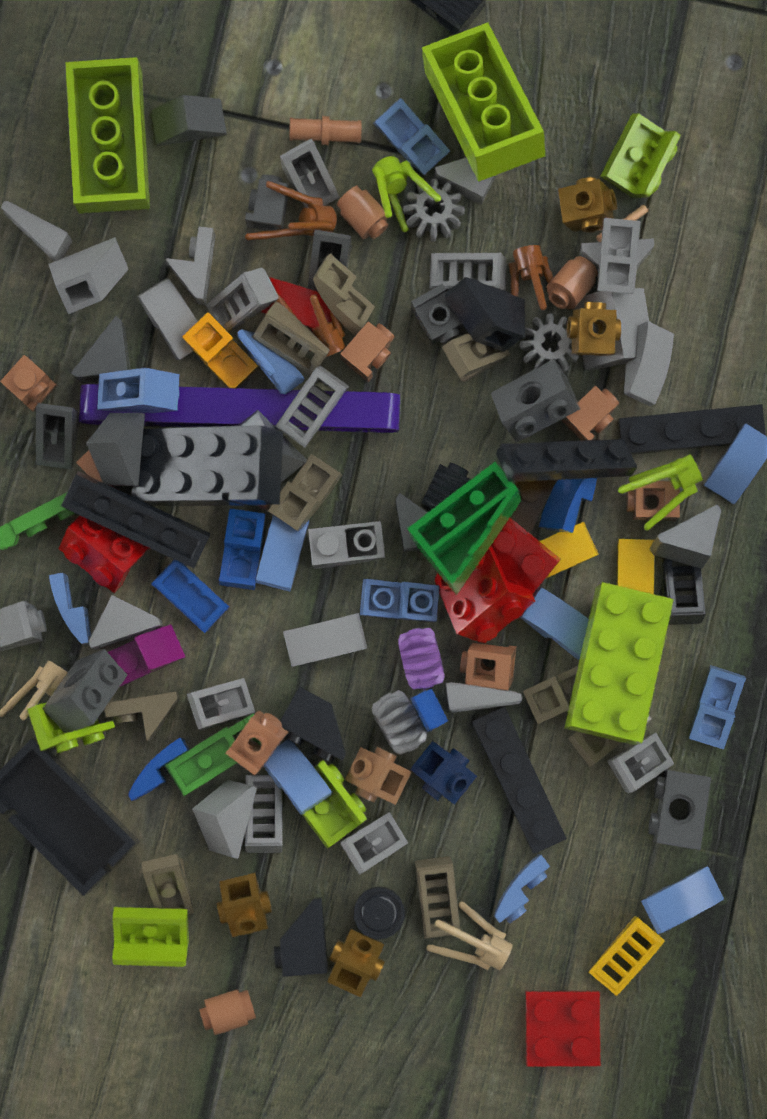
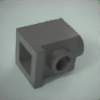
M262 175L261 179H259L258 189H251L248 210H252L254 213H246L245 221L247 228L266 231L283 229L288 196L266 187L267 181L288 187V183H283L282 178L273 175Z
M443 284L411 301V310L432 345L438 341L442 345L448 343L450 340L460 336L459 330L463 328V324L445 300L446 289ZM442 310L445 312L446 318L443 321H436L432 317L433 312Z

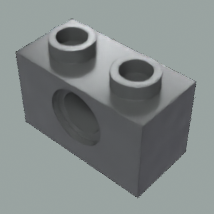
M555 359L491 392L501 422L516 443L580 410L569 379Z
M105 649L100 650L74 663L42 709L64 733L90 726L98 719L127 677V674Z
M665 770L663 777L657 776L654 798H659L657 813H651L648 834L654 835V843L701 850L711 777ZM678 798L682 799L687 805V814L680 820L674 819L669 813L671 802Z

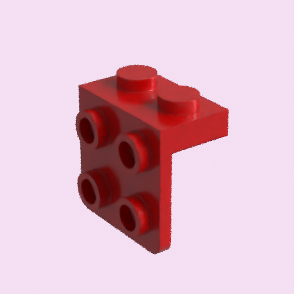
M80 515L67 528L58 549L64 553L70 562L78 564L88 572L97 584L115 593L123 585L131 567L150 548Z
M492 545L457 595H455L439 573L435 577V584L439 586L440 596L456 634L484 644L494 639L499 631L511 621L519 618L528 607L536 602L531 590L507 581Z

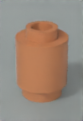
M354 186L337 202V206L341 210L340 215L362 239H366L369 236L372 239H376L389 226L386 222L388 218L385 216L383 207L367 190H361L358 186Z
M581 256L575 257L574 260H568L547 285L550 301L560 309H574L596 283L595 278L598 275V271L594 264Z
M238 989L205 999L206 1007L199 1009L205 1030L213 1028L215 1035L246 1026L249 1020L256 1018L248 990L238 992Z

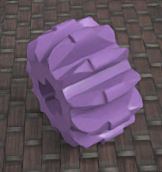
M416 628L400 634L398 639L399 649L409 686L413 690L427 689L442 683L445 675L434 631L430 628Z

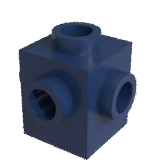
M434 741L430 743L410 769L425 781L421 787L437 801L444 796L454 805L477 777L466 767L470 761L454 748L448 753Z

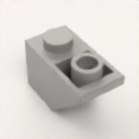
M115 237L49 264L55 286L68 314L102 301L128 271V266Z
M381 521L308 529L313 569L352 565L385 558Z
M25 601L0 609V651L43 641L41 632H45L47 629L42 610L37 611L34 605Z

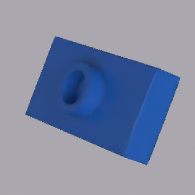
M173 560L151 583L204 633L229 609V606L183 563L177 560Z

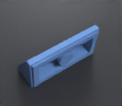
M242 329L237 332V336L248 354L281 394H287L304 381L303 375L292 363L252 338L254 332Z

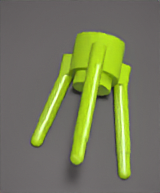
M394 156L384 157L372 169L377 180L385 216L387 218L392 217V204L403 232L408 231V225L397 194L406 188L408 176L436 202L441 201V196L413 170L407 160L400 163L399 159Z
M690 454L669 464L630 476L628 479L630 483L618 488V492L623 494L667 477L674 490L682 488V491L644 525L645 530H650L684 499L698 492L695 484L702 481L703 478Z

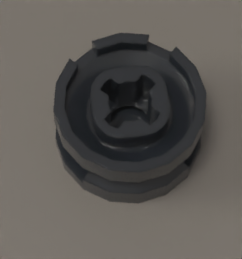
M373 887L365 890L358 897L354 906V920L357 928L365 936L372 939H386L393 936L403 924L405 908L401 898L395 891L386 887Z

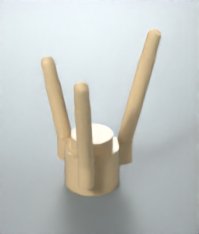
M48 660L43 668L39 666L33 677L0 710V717H4L35 686L38 690L20 714V719L26 720L29 716L27 709L37 705L45 693L51 697L68 672Z
M463 901L459 902V908L491 936L484 934L481 940L441 920L435 921L436 927L477 947L475 954L480 957L430 944L426 947L427 951L476 964L486 970L490 966L497 970L502 969L510 955L513 944L504 940L505 933L494 928Z

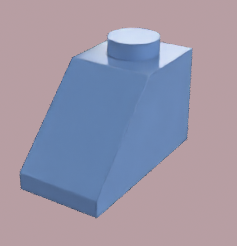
M150 368L99 374L97 410L160 413L177 411L179 374Z

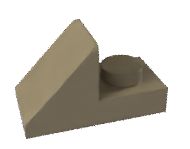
M469 333L450 340L442 347L451 366L455 369L462 382L470 380L511 355L508 349L502 352L474 341Z
M170 692L109 702L104 708L105 717L115 718L116 724L138 721L137 714L142 713L146 740L151 741L180 701L179 692Z
M178 854L141 862L143 876L154 908L188 909V914L194 913L184 861L178 857Z

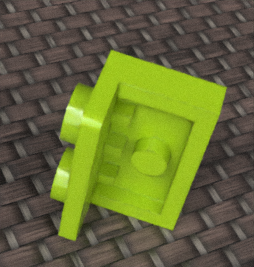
M639 113L631 114L600 177L632 198L650 197L659 188L662 181L661 174L666 164L675 156L678 148L677 143L681 135L676 131H664Z
M46 703L27 709L41 751L56 747L57 753H61L78 747V740H82L84 746L105 739L103 732L115 728L113 720L100 724L97 719L90 726L64 733L42 709Z
M323 760L314 768L330 788L332 794L302 814V816L328 849L362 824L367 818L363 814L366 808L359 797L354 793L349 795L341 784L344 782V778L333 764L328 766Z
M114 907L112 917L114 934L112 963L114 965L186 966L189 944L188 909Z

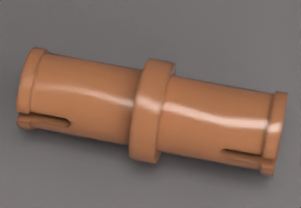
M322 116V120L294 119L290 117L289 141H308L312 139L313 141H321V145H329V141L361 143L362 122L361 120H330L329 116Z

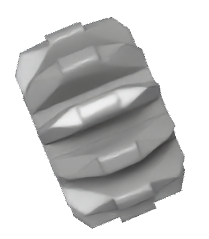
M437 179L431 180V187L441 196V201L436 202L418 185L419 194L408 192L407 199L412 204L405 205L403 213L411 216L406 221L408 228L419 225L416 232L417 237L421 238L424 236L427 230L430 231L431 241H436L437 231H441L445 238H449L451 232L448 226L457 229L461 226V221L456 217L464 214V207L456 205L461 200V194L453 193L449 195L452 186L450 183L444 184L442 190L437 189ZM435 204L440 206V213L435 212L433 216L428 215V207L433 208Z
M547 314L546 325H544L538 317H535L532 320L535 330L525 328V337L529 340L522 341L519 345L521 350L531 351L524 356L523 361L530 363L536 359L537 363L534 367L536 369L555 359L563 372L568 371L569 366L566 360L576 362L579 356L571 354L572 339L567 338V330L564 329L567 318L561 317L557 325L553 324V314ZM545 338H550V342H552L553 338L557 340L558 344L555 352H551V348L548 351L543 349Z
M397 690L393 693H388L380 697V700L373 704L372 713L375 716V720L395 753L401 755L407 751L411 752L425 742L427 733L414 706H412L404 692Z

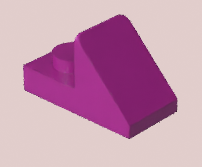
M171 624L134 637L135 640L107 652L127 674L120 687L186 658Z

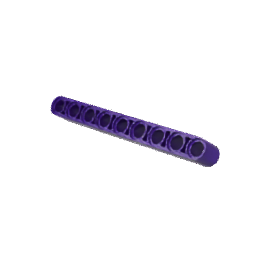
M99 384L80 386V423L101 425L110 413H140L97 410ZM179 387L177 411L144 413V426H238L259 410L275 427L300 390H291L284 395L278 389ZM325 391V392H326L327 394H329L330 396H332L335 391ZM346 391L318 431L399 432L400 395L385 392ZM311 392L307 395V398L321 408H324L326 405L324 401ZM302 404L299 406L298 410L315 421L317 418L315 413ZM294 416L289 420V422L302 431H308L309 427Z

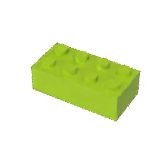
M488 22L422 47L425 74L478 182L545 157L544 131Z
M138 58L65 62L73 204L78 213L150 209L142 69Z
M605 582L596 586L564 729L631 745L643 743L674 599Z

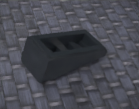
M663 558L664 597L674 599L668 625L702 623L706 612L701 568L694 566L672 567L673 560ZM673 576H692V580L674 581ZM675 591H693V595L675 596ZM676 606H693L676 608Z

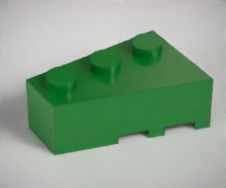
M495 461L407 528L412 541L455 595L459 593L520 504L521 498L518 488L513 482L508 481L504 471Z

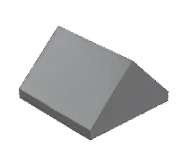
M635 288L634 294L598 291L586 295L574 310L584 308L585 302L606 303V310H617L616 319L621 320V337L619 341H615L614 355H582L584 370L624 365L627 361L636 358L638 325L649 321L644 288ZM592 325V330L596 333V328Z

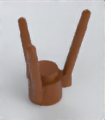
M267 181V188L306 203L308 207L301 210L299 222L290 223L288 229L247 233L245 239L261 240L298 235L314 236L315 230L333 232L336 226V213L331 206H323L322 198L310 197L283 185Z
M539 245L520 247L512 253L514 262L508 264L511 275L510 294L518 297L519 275H521L522 280H532L541 310H545L547 305L540 277L544 274L547 283L554 278L549 268L547 256H542Z
M278 294V299L276 301L283 305L296 317V315L289 308V306L286 304L283 298H281V296ZM312 295L310 301L319 326L311 331L330 349L326 356L328 357L346 348L342 339L346 335L340 321L331 311L332 322L326 321L317 297Z

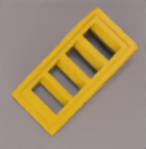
M634 916L588 972L613 994L618 996L658 951L665 940L642 920ZM635 931L650 942L646 948L631 937ZM625 942L640 953L637 959H634L622 948ZM616 953L631 965L627 971L612 959ZM606 964L621 976L618 982L602 970Z

